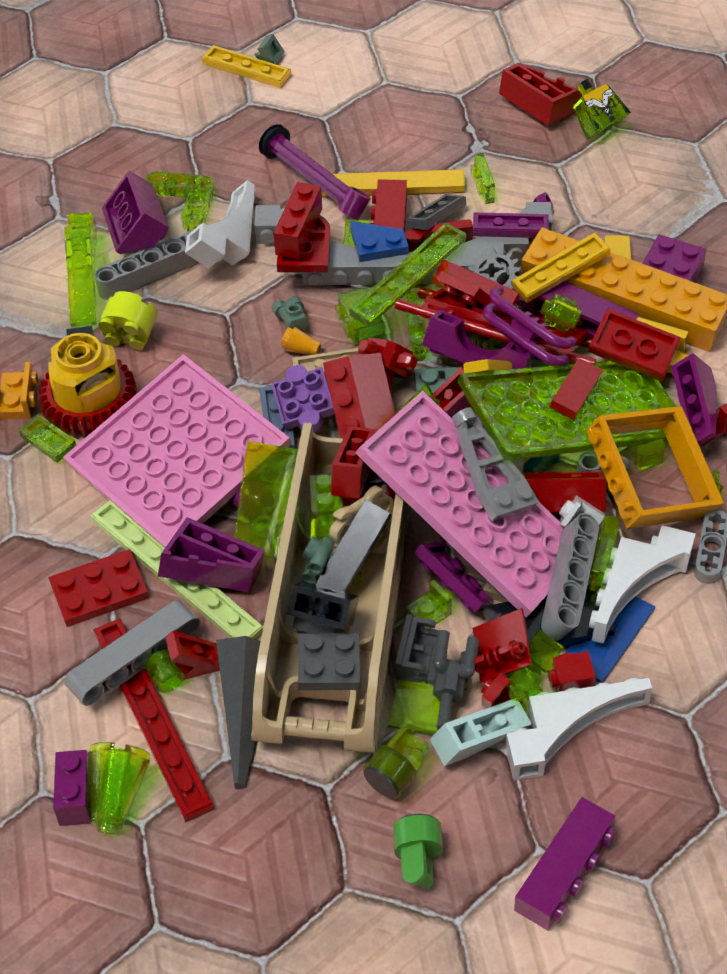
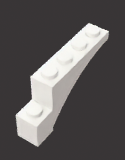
M247 180L232 192L229 208L222 221L210 225L202 223L187 235L185 254L208 269L216 262L222 261V259L234 266L241 259L244 260L249 255L251 250L253 202L255 199V185Z
M662 525L659 536L653 535L651 544L621 537L619 547H613L609 564L613 565L612 569L606 567L602 584L606 585L605 590L599 589L596 606H599V610H593L589 627L594 628L592 641L604 644L608 631L618 614L641 591L678 572L686 573L696 533Z
M631 678L619 683H599L593 687H572L565 691L554 693L540 692L535 696H529L528 715L532 723V729L519 728L506 734V753L513 781L544 776L545 766L557 751L572 737L591 724L617 712L649 704L652 693L650 679Z

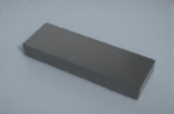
M443 195L406 219L407 228L430 229L466 206V197L461 195Z

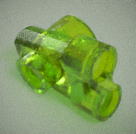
M528 667L516 671L508 678L511 680L510 685L512 686L509 690V696L513 701L520 702L525 698L529 701V696H535L543 690L540 687L542 676L536 671L531 672Z

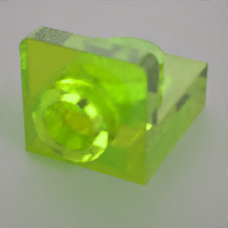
M433 580L429 583V592L406 607V614L431 619L438 624L452 614V595L444 586L441 587Z

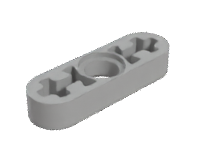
M721 510L707 512L704 516L694 575L700 582L706 584L716 582L720 578L727 542V514ZM713 522H719L718 532H712ZM714 542L719 545L720 549L712 551L707 549L704 544ZM707 560L712 561L711 572L705 571Z

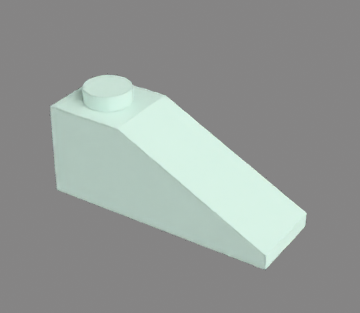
M518 698L445 723L431 737L430 741L443 765L447 766L466 759L506 739V734L519 728H528L532 723Z

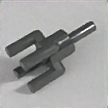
M439 630L436 644L432 645L427 681L430 684H434L433 696L440 701L436 726L438 730L445 723L450 722L452 703L462 700L463 691L468 688L469 677H472L475 673V658L477 657L479 639L476 637L467 638L466 651L461 652L460 662L446 659L450 637L448 631Z

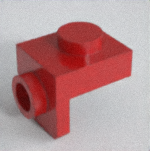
M502 673L496 679L491 677L481 689V693H483L482 706L485 709L518 698L522 705L523 698L510 689L511 680Z

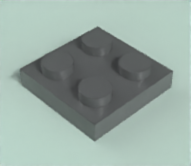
M298 633V690H360L359 633Z

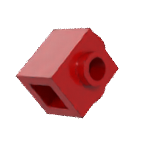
M589 652L564 653L558 657H553L552 670H548L550 687L556 688L557 692L572 687L586 688L595 686L596 676Z

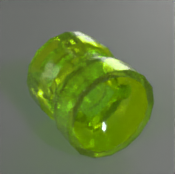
M168 650L154 653L145 663V669L151 677H154V684L160 692H170L179 687L184 681V673L180 667L175 666V662L171 661Z

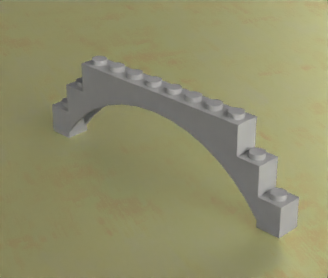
M526 202V208L519 214H549V230L552 231L551 202ZM256 205L254 223L256 244H274L273 232L283 213L280 205ZM481 236L446 248L409 252V254L364 262H359L355 247L330 240L328 273L302 272L303 286L434 284L431 280L442 260H447L469 270V266L476 265L473 260L474 258L479 260L482 258V251L488 255L491 248H494L497 253H499L501 248H504L507 254L512 252L521 262L528 250L529 241H533L535 238Z

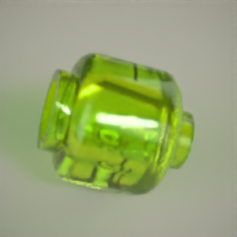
M556 293L552 296L551 300L545 299L540 313L544 314L543 321L549 327L564 332L570 328H575L581 314V309L578 308V302L575 299Z

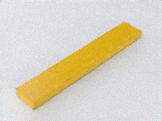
M464 169L333 174L347 186L355 187L367 195H372V190L377 189L378 179L407 180V194L465 192ZM321 190L322 197H330Z

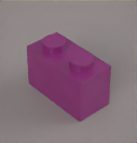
M87 750L55 752L53 809L59 826L91 824L92 765Z

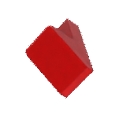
M174 630L165 637L171 661L175 662L180 680L220 671L217 644L215 642Z

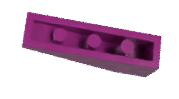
M692 353L671 366L680 406H682L698 444L701 445L716 436V384L711 367Z

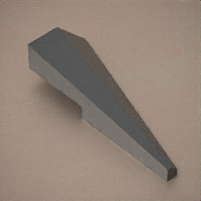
M248 636L216 640L235 790L246 788V778L249 766L252 763L255 741L251 740L253 695L261 641Z

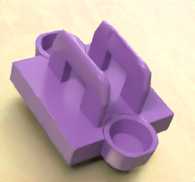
M302 365L289 367L285 374L286 379L271 383L285 430L299 426L302 431L303 423L307 422L313 423V432H317L325 424L324 418L335 414L323 368L320 367L307 372L306 368Z

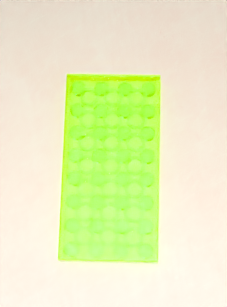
M612 361L596 362L595 366L603 371L574 420L551 409L549 406L575 364L460 374L457 381L489 436L494 440L504 460L593 451L594 448L589 441L586 430L598 416L676 407L657 379ZM662 428L612 434L617 448L668 442Z

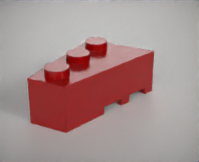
M521 63L503 69L499 94L539 119L542 123L550 126L580 111L584 94L583 86L577 85L574 88L564 84L565 80L558 77L557 80L544 76L545 72Z

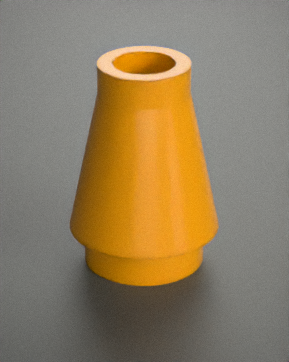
M288 327L283 335L281 347L286 348L288 352L314 355L318 354L321 342L316 341L296 327L294 329Z

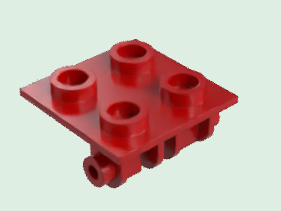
M522 608L472 628L473 636L479 639L478 653L475 658V671L479 673L481 684L486 683L491 677L496 679L500 673L507 675L532 665Z

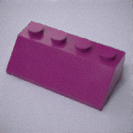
M128 171L102 207L115 251L118 254L155 247L159 240H163L166 237L169 228L153 184Z

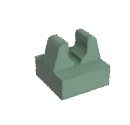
M270 34L265 37L257 48L259 52H256L254 55L257 59L277 64L285 51L274 34Z

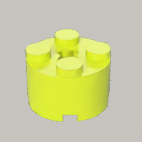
M126 291L115 292L113 297H109L98 323L100 331L106 336L105 341L111 346L126 344L135 350H142L149 339L158 316L154 305L150 302L146 305L141 301L142 297L138 294Z

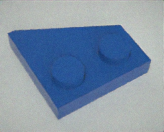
M355 221L349 222L359 262L409 254V246L403 229Z

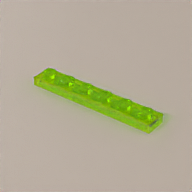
M447 222L443 224L349 308V316L368 327L373 325L395 305L397 299L403 298L434 270L442 260H445L465 242L466 233Z

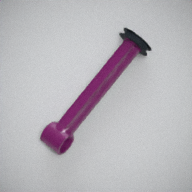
M281 124L270 126L262 134L259 141V151L268 159L280 157L314 185L321 186L323 192L339 203L338 209L342 213L355 220L360 219L371 199L366 193L355 187L347 186L290 142L289 130Z

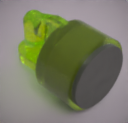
M402 727L386 746H380L363 766L364 777L380 794L388 798H399L416 778L430 746L426 741L413 736L411 729ZM407 748H408V749H410L411 751H410L409 754L405 757V756L403 755V753H404V752L407 750Z

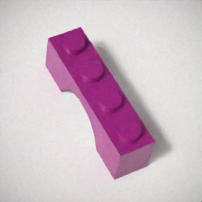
M441 309L430 317L422 343L431 352L451 357L456 363L461 365L466 362L485 359L512 362L513 372L492 375L510 386H519L527 378L534 355L513 340L498 350H486L478 347L468 337L464 326V319Z

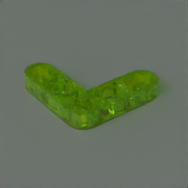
M160 171L147 175L146 181L153 184L157 195L187 198L181 215L184 230L191 231L200 224L205 223L215 193L212 178L204 175ZM179 183L186 184L183 187H175V185ZM195 202H203V203H204V204H202V205H200V206H194V205H192V204L195 203Z

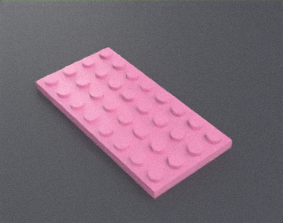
M422 391L361 445L355 453L515 608H522L524 616L527 617L548 594L561 533L565 527L540 502L534 508L491 521L477 497L456 432L457 427L452 418ZM478 443L473 444L479 460L491 457ZM492 466L485 469L488 483L493 488L508 484L507 478L497 467Z

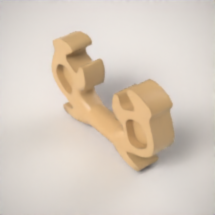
M375 485L362 498L350 506H345L335 511L333 517L337 519L329 530V536L334 541V547L337 548L365 499L393 514V498L384 494V489Z

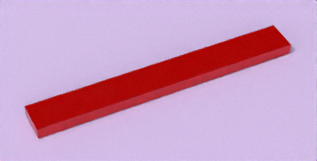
M121 618L93 629L101 649L127 633ZM143 669L120 685V688L186 823L214 810V806L146 669Z

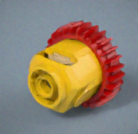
M74 333L64 337L51 347V361L48 363L49 372L45 375L46 379L41 380V387L39 388V404L44 418L47 419L49 425L54 426L56 431L62 429L64 435L72 432L74 438L78 434H83V437L86 438L87 434H91L137 394V386L132 371H129L126 364L122 365L121 360L116 358L113 346L99 342L93 335Z

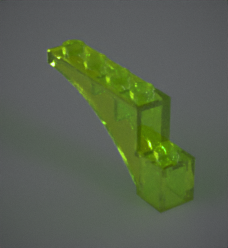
M92 212L67 214L68 227H64L70 325L71 327L97 325L94 276L96 247L98 245L96 220Z

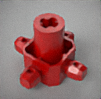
M369 337L368 340H361L358 346L357 355L382 353L390 389L394 377L405 379V376H411L418 362L412 351L389 340Z

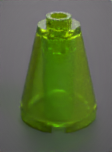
M98 742L90 745L88 766L91 824L97 826L98 832L115 834L117 829L123 828L150 764V753L141 748L127 744L125 749L114 748L115 743Z

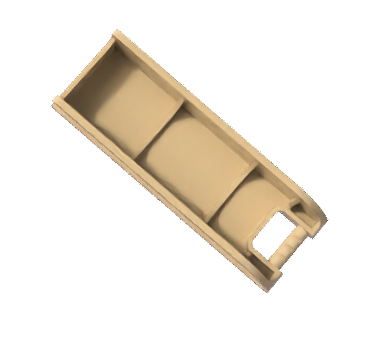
M304 422L258 653L253 695L251 740L283 744L285 735L344 741V750L376 753L411 506L397 493L395 494L392 520L384 528L385 534L376 542L347 591L349 594L359 596L353 625L350 626L349 633H359L360 690H298V633L307 632L299 631L292 627L295 616L287 614L293 585L302 582L301 575L309 563V560L302 557V554L312 536L321 541L323 537L331 538L329 530L337 519L333 517V513L343 507L342 498L337 501H323L320 496V488H318L316 482L321 475L332 473V463L343 439L317 435L313 432V423ZM298 697L345 701L349 703L346 722L289 716L291 702Z

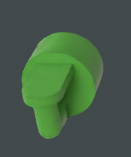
M428 814L406 815L393 825L394 852L396 857L401 859L404 880L411 885L418 884L424 889H429L434 883L433 859L439 857L443 852L441 822Z

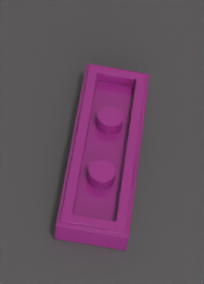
M474 212L473 236L535 238L542 227L549 230V214Z

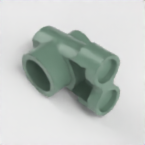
M292 296L285 302L277 300L272 304V310L275 315L285 321V329L288 327L294 329L296 327L302 332L306 331L308 320L303 311L304 304L298 296Z
M312 536L302 554V557L309 560L307 568L301 575L302 581L312 584L316 583L334 553L332 550L334 541L331 538L323 537L321 541Z

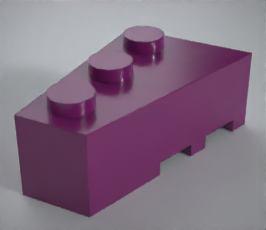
M186 517L161 553L157 577L248 592L260 574L265 550Z

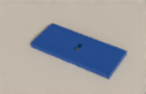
M635 596L614 620L613 626L615 631L613 637L606 636L604 644L592 640L572 644L565 653L576 654L588 651L596 676L595 681L603 683L655 610V606Z

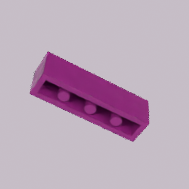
M565 281L531 300L528 310L552 320V312L556 310L560 314L559 318L552 321L588 331L587 336L594 338L607 308L636 320L639 317V314ZM556 300V305L559 300L564 303V306L561 310H556Z
M581 797L516 894L514 911L547 931L554 921L560 923L568 909L566 902L571 895L576 897L581 891L585 882L582 878L587 870L592 872L597 866L601 857L598 854L603 845L609 847L617 832L614 829L615 815Z

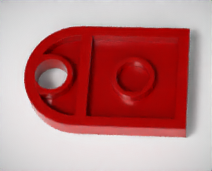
M319 215L300 260L277 255V272L328 273L331 232L330 224L323 216Z

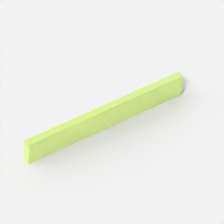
M108 501L90 515L93 523L125 550L130 549L134 558L155 576H158L161 553L164 550L159 543L111 501ZM158 577L228 638L248 636L257 639L262 635L263 626L217 587Z

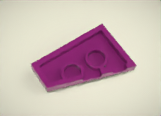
M444 541L421 544L414 552L421 559V565L428 571L435 572L441 578L440 583L449 591H454L461 598V603L467 609L475 612L483 611L484 606H489L494 602L474 577L461 571L464 565L459 558H453L447 554L449 546Z

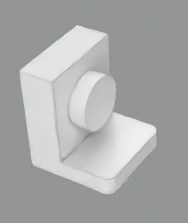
M577 495L572 502L567 500L559 512L562 516L560 524L564 527L581 513L592 515L597 520L598 525L605 517L603 512Z

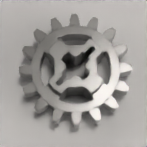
M491 248L488 255L482 251V258L480 260L478 258L473 259L476 265L469 266L468 269L513 290L515 289L512 287V280L524 274L520 268L521 263L512 252L507 254L504 248H501L499 253L494 248Z

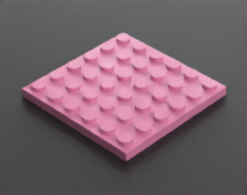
M183 354L63 458L71 468L104 497L113 502L165 549L186 517L203 524L238 492L244 482L252 480L292 443L290 437Z

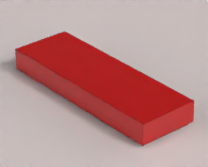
M578 358L549 407L574 420L603 370Z

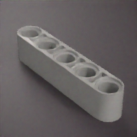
M193 230L97 269L94 276L99 296L102 299L108 300L110 296H114L115 292H132L199 264L198 261L185 254L187 235Z
M588 513L578 515L561 533L541 622L543 633L554 641L562 639L577 627L581 619L599 533L597 520Z
M175 600L74 668L66 676L65 685L84 706H90L168 653L169 650L165 637L172 630L192 636L198 630L201 621L182 601Z

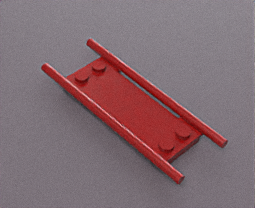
M420 287L417 296L426 299L422 306L397 299L395 302V309L426 319H430L433 314L441 309L464 319L466 331L505 343H509L512 340L485 320L483 316L485 306L478 303L475 306L464 301L461 295L454 297L446 293L443 288L434 291ZM498 312L494 313L509 325L511 324L513 317L510 315L505 316ZM533 315V318L537 317L541 320V324L546 323L549 325V331L562 338L574 337L576 339V345L568 349L554 347L540 337L534 338L532 340L534 343L550 354L557 356L567 355L570 363L575 364L578 358L594 366L596 365V359L573 352L579 346L590 347L593 338L587 337L588 331L555 321L551 323V320Z

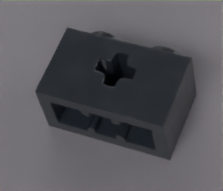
M302 581L293 585L287 614L345 630L353 625L359 596Z

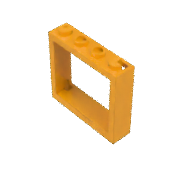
M682 406L601 415L586 430L589 441L592 443L597 455L598 463L608 482L609 490L613 494L619 514L627 529L704 518L707 512L718 510L724 504ZM662 428L694 503L643 510L612 434Z

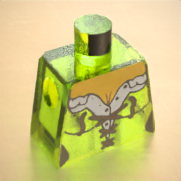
M586 79L576 86L582 97L574 104V111L587 140L621 123L631 113L628 107L607 84L594 89L590 80Z

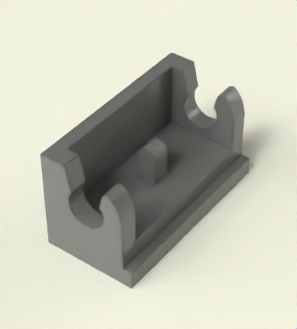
M413 614L406 615L395 662L396 679L428 684L427 674L432 645L436 644L439 631L432 629L436 625L434 620L415 617Z

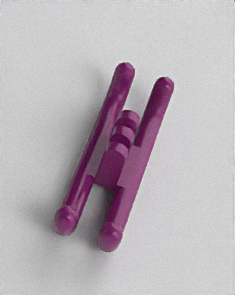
M497 285L492 288L489 297L493 303L486 305L483 309L485 320L542 362L551 366L566 365L569 362L567 355L557 356L550 354L532 340L540 337L554 347L568 349L576 345V339L574 337L562 338L549 331V325L546 323L541 324V320L537 317L533 318L532 313L529 311L524 313L501 296L504 293L502 286ZM497 307L513 317L510 325L494 314L497 311Z

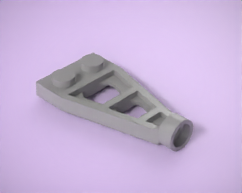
M468 407L457 412L452 417V420L457 427L456 432L477 497L490 520L494 521L534 508L539 501L527 480L479 424L473 409ZM480 442L491 457L479 460L473 444ZM492 466L497 467L507 478L508 484L493 488L488 483L485 469Z

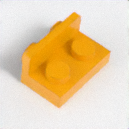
M25 362L24 372L2 373L0 419L31 418L32 407H36L34 387H38L39 384L37 371L33 372L31 362Z

